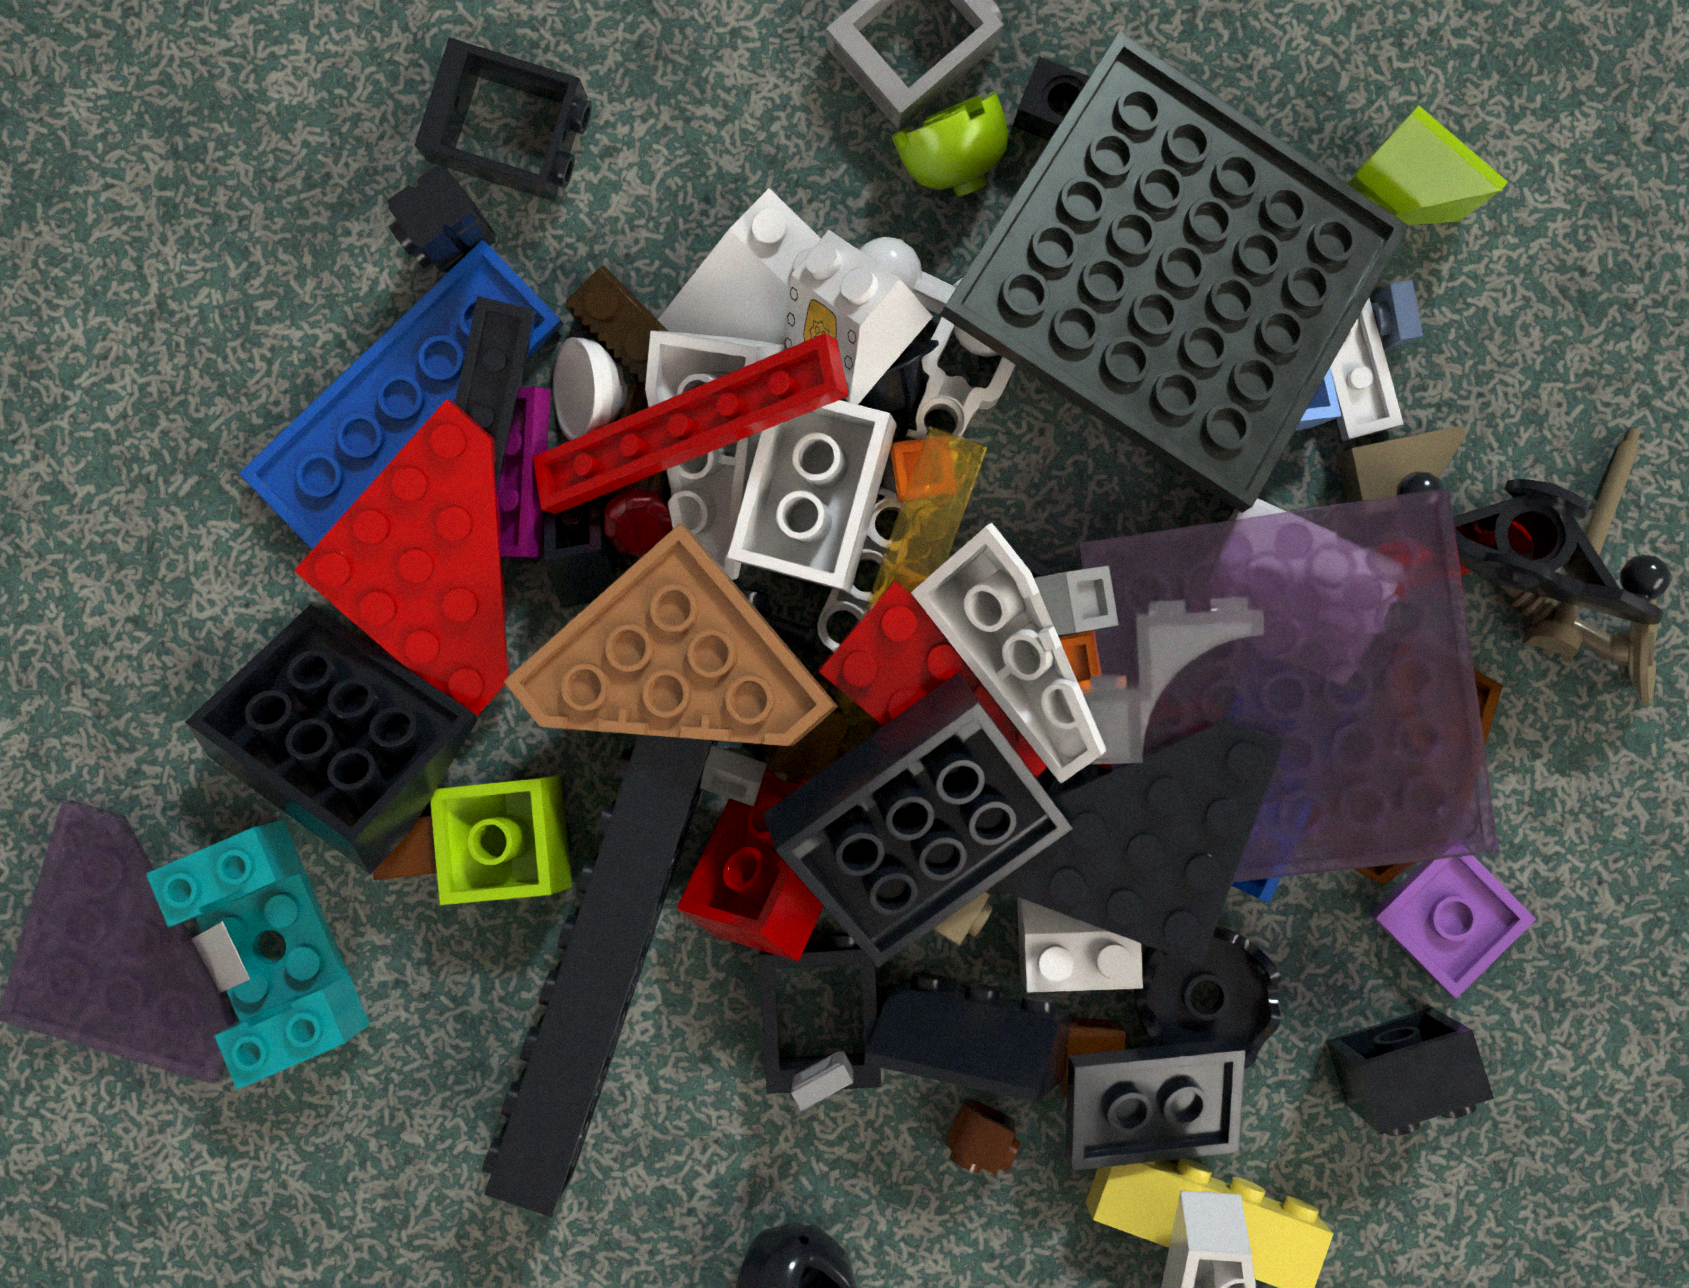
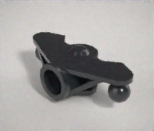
M1417 471L1403 477L1397 486L1396 500L1401 508V512L1385 511L1381 525L1384 528L1478 574V576L1491 584L1523 590L1637 623L1655 625L1659 624L1664 612L1656 605L1650 603V601L1664 594L1670 585L1671 573L1666 563L1656 556L1644 554L1634 556L1626 562L1620 571V584L1623 588L1620 589L1574 518H1584L1589 504L1578 494L1554 483L1530 479L1508 480L1504 490L1513 497L1512 499L1435 521L1424 517L1438 510L1443 502L1444 488L1440 480L1430 472ZM1512 521L1523 526L1530 534L1534 544L1531 559L1519 555L1510 546L1508 530ZM1472 526L1467 533V538L1458 531L1459 529ZM1563 566L1571 577L1555 571Z

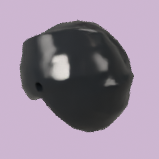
M788 1223L761 1231L755 1237L745 1255L736 1288H857L847 1252L832 1236L828 1235L817 1225Z

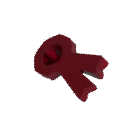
M628 489L609 501L604 510L602 525L604 535L620 554L643 557L670 533L673 528L667 502L660 494L651 490Z

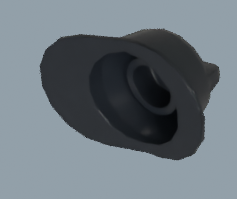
M938 340L910 343L858 405L888 412L893 416L907 415L913 409L915 399L923 391L921 358L939 345Z

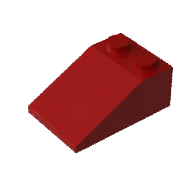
M767 765L754 806L729 798L676 909L715 937L799 962L822 911L823 904L775 851L763 813L808 780H804L802 784L788 783L774 776Z

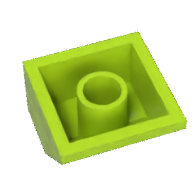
M562 775L439 788L435 790L430 803L440 905L545 896L572 888Z

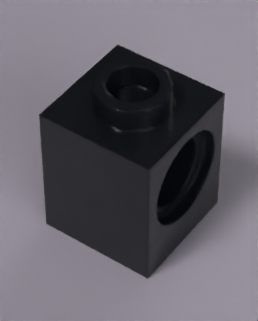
M1039 56L1019 104L1013 127L1050 141L1065 116L1054 113L1050 109L1048 101L1054 98H1064L1073 104L1090 76Z

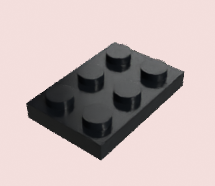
M1237 1038L1068 1055L1065 1158L1071 1170L1239 1152L1245 1049Z

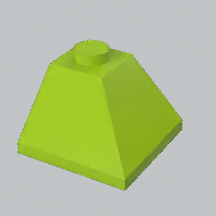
M1419 105L1379 144L1346 182V184L1407 225L1459 222L1500 192L1508 183L1507 180Z

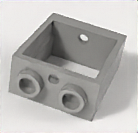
M858 0L826 28L827 49L893 125L900 130L999 45L1004 24L1001 22L1002 14L993 0H949L975 31L909 88L859 32L895 0Z

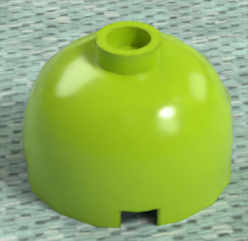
M993 91L983 100L981 95L925 117L927 120L923 122V127L910 131L909 126L892 135L899 157L911 177L920 185L933 190L953 187L956 196L959 197L974 192L988 184L985 174L1001 162L1007 150L1008 128L997 92Z

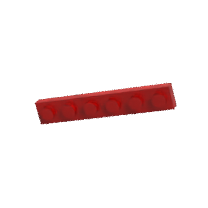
M823 333L533 456L541 510L553 514L560 513L848 397L849 394L837 339L827 333Z

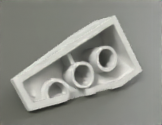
M990 523L916 587L911 594L1061 784L1102 756L1107 750L1031 571L993 523Z

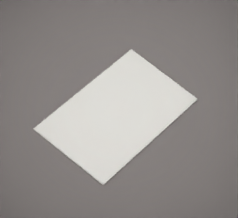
M223 921L191 939L216 994L250 980Z

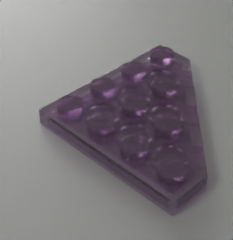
M74 800L61 802L0 1005V1021L212 1084L222 1079L226 1063L214 1036L237 1022L218 990L183 922L168 928L146 876V873L153 871L154 868L125 815Z

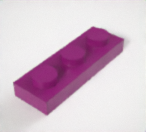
M536 386L521 387L499 485L497 496L499 499L501 558L541 559L544 510H541L533 456L548 449L551 390Z

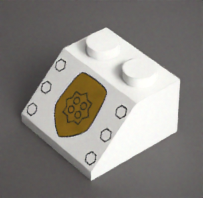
M828 230L790 275L783 339L784 350L823 333H827L837 339L849 394L848 397L843 399L858 405L933 316L901 278Z

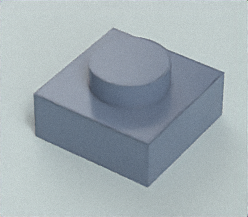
M1413 280L1389 284L1373 296L1374 303L1371 305L1379 335L1381 336L1383 350L1405 347L1423 336Z

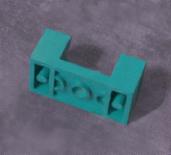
M284 819L250 828L146 873L168 928L196 918L203 933L223 921L250 980L226 990L239 1022L214 1036L237 1090L345 1044L370 1025ZM266 930L278 932L285 940L286 951L282 959L278 961L267 959L260 951L259 940Z

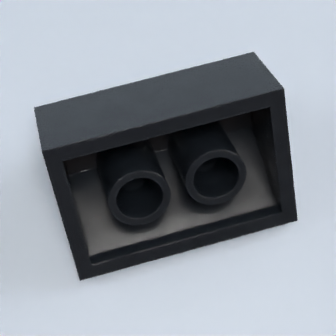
M915 972L912 973L911 979L892 985L866 1049L864 1064L1038 1102L1063 1081L1072 1012L1056 1009L1057 1001L1049 997L1025 994L1022 995L1021 1001L1000 997L1001 989L994 986L968 983L966 984V990L945 986V977Z

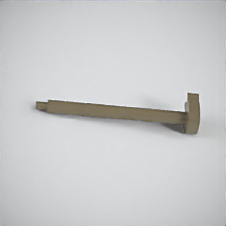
M1630 428L1625 441L1619 442L1585 533L1598 555H1600L1639 450V446L1636 443L1640 431L1635 428ZM1560 601L1553 621H1539L1532 628H1527L1522 644L1525 646L1543 647L1542 653L1550 655L1552 652H1556L1565 661L1572 662L1573 657L1579 651L1584 637L1580 631L1573 628L1580 607Z

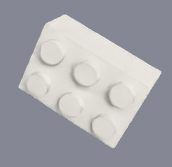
M838 400L762 431L727 558L745 565L851 593L897 426L891 414Z

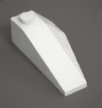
M650 331L645 385L648 406L656 405L784 350L785 345L735 337ZM761 432L667 469L672 495L668 501L673 529L680 523L686 526L731 580L738 578L741 563L727 558Z

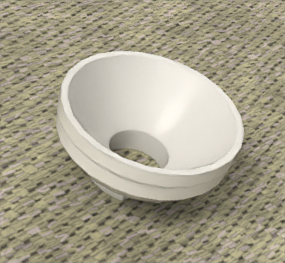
M571 337L565 340L557 353L553 372V401L556 417L563 434L571 441L613 423L615 418H618L620 410L624 407L628 391L623 378L622 366L615 362L611 355L597 341L581 337Z

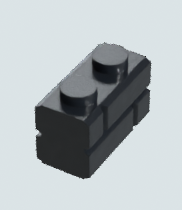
M439 164L417 179L418 186L416 188L408 185L388 199V208L396 218V221L388 227L409 255L412 254L423 269L434 264L442 273L445 272L447 274L482 239L489 246L496 242V233L450 171Z

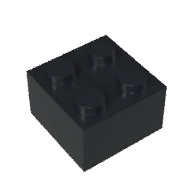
M1433 1007L1326 1040L1346 1105L1380 1134L1386 1133L1389 1136L1409 1134L1420 1128L1421 1121L1440 1115L1444 1118L1463 1117L1473 1113L1477 1109L1476 1104L1494 1099L1473 1031Z

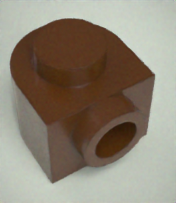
M964 1099L944 1140L947 1147L952 1150L950 1154L951 1160L957 1165L974 1173H980L983 1168L995 1175L999 1169L1008 1172L1020 1147V1140L1014 1138L1016 1135L1014 1118L973 1099Z

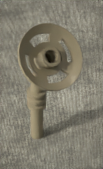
M1497 585L1512 598L1510 604L1514 608L1522 606L1520 613L1523 616L1531 614L1529 621L1532 624H1536L1539 621H1553L1558 608V600ZM1657 599L1651 600L1650 603L1657 606ZM1576 617L1573 628L1580 631L1584 636L1581 646L1604 659H1614V665H1627L1637 697L1643 706H1651L1656 679L1654 647L1658 634V624L1649 625L1632 621L1629 631H1616L1615 637H1612Z

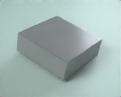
M838 1051L794 1075L791 1094L800 1111L853 1083V1068L844 1051Z

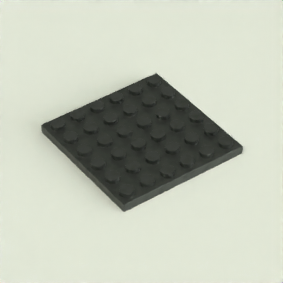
M1119 31L939 315L1243 513L1253 507L1409 225Z

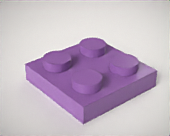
M1450 836L1445 843L1436 848L1369 914L1449 996L1455 999L1536 920L1457 838Z

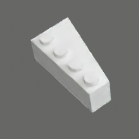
M1180 1191L1161 1288H1256L1241 1194Z

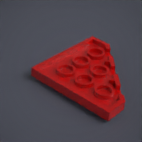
M446 399L295 568L294 572L404 667L477 716L505 685L503 681L511 675L506 639L505 585L501 567L499 499L496 495L494 462H496L494 438L451 399Z

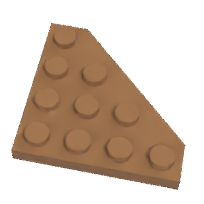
M681 523L503 681L539 727L793 747L838 708L837 704L692 532Z

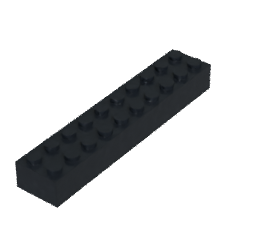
M638 735L635 746L632 745L630 749L624 748L613 781L622 784L617 800L614 799L611 805L605 804L595 831V837L603 839L600 851L594 855L593 860H586L578 880L576 892L585 895L581 907H577L574 916L568 915L558 940L557 948L566 951L564 958L559 961L555 971H549L539 997L538 1004L547 1006L546 1012L541 1015L537 1026L532 1025L529 1029L521 1050L520 1060L529 1063L527 1068L524 1067L518 1082H512L502 1107L501 1116L510 1118L509 1122L506 1121L499 1138L494 1137L484 1160L482 1172L491 1174L484 1195L553 1217L572 1181L702 792L700 784L704 765L711 746H717L718 741Z

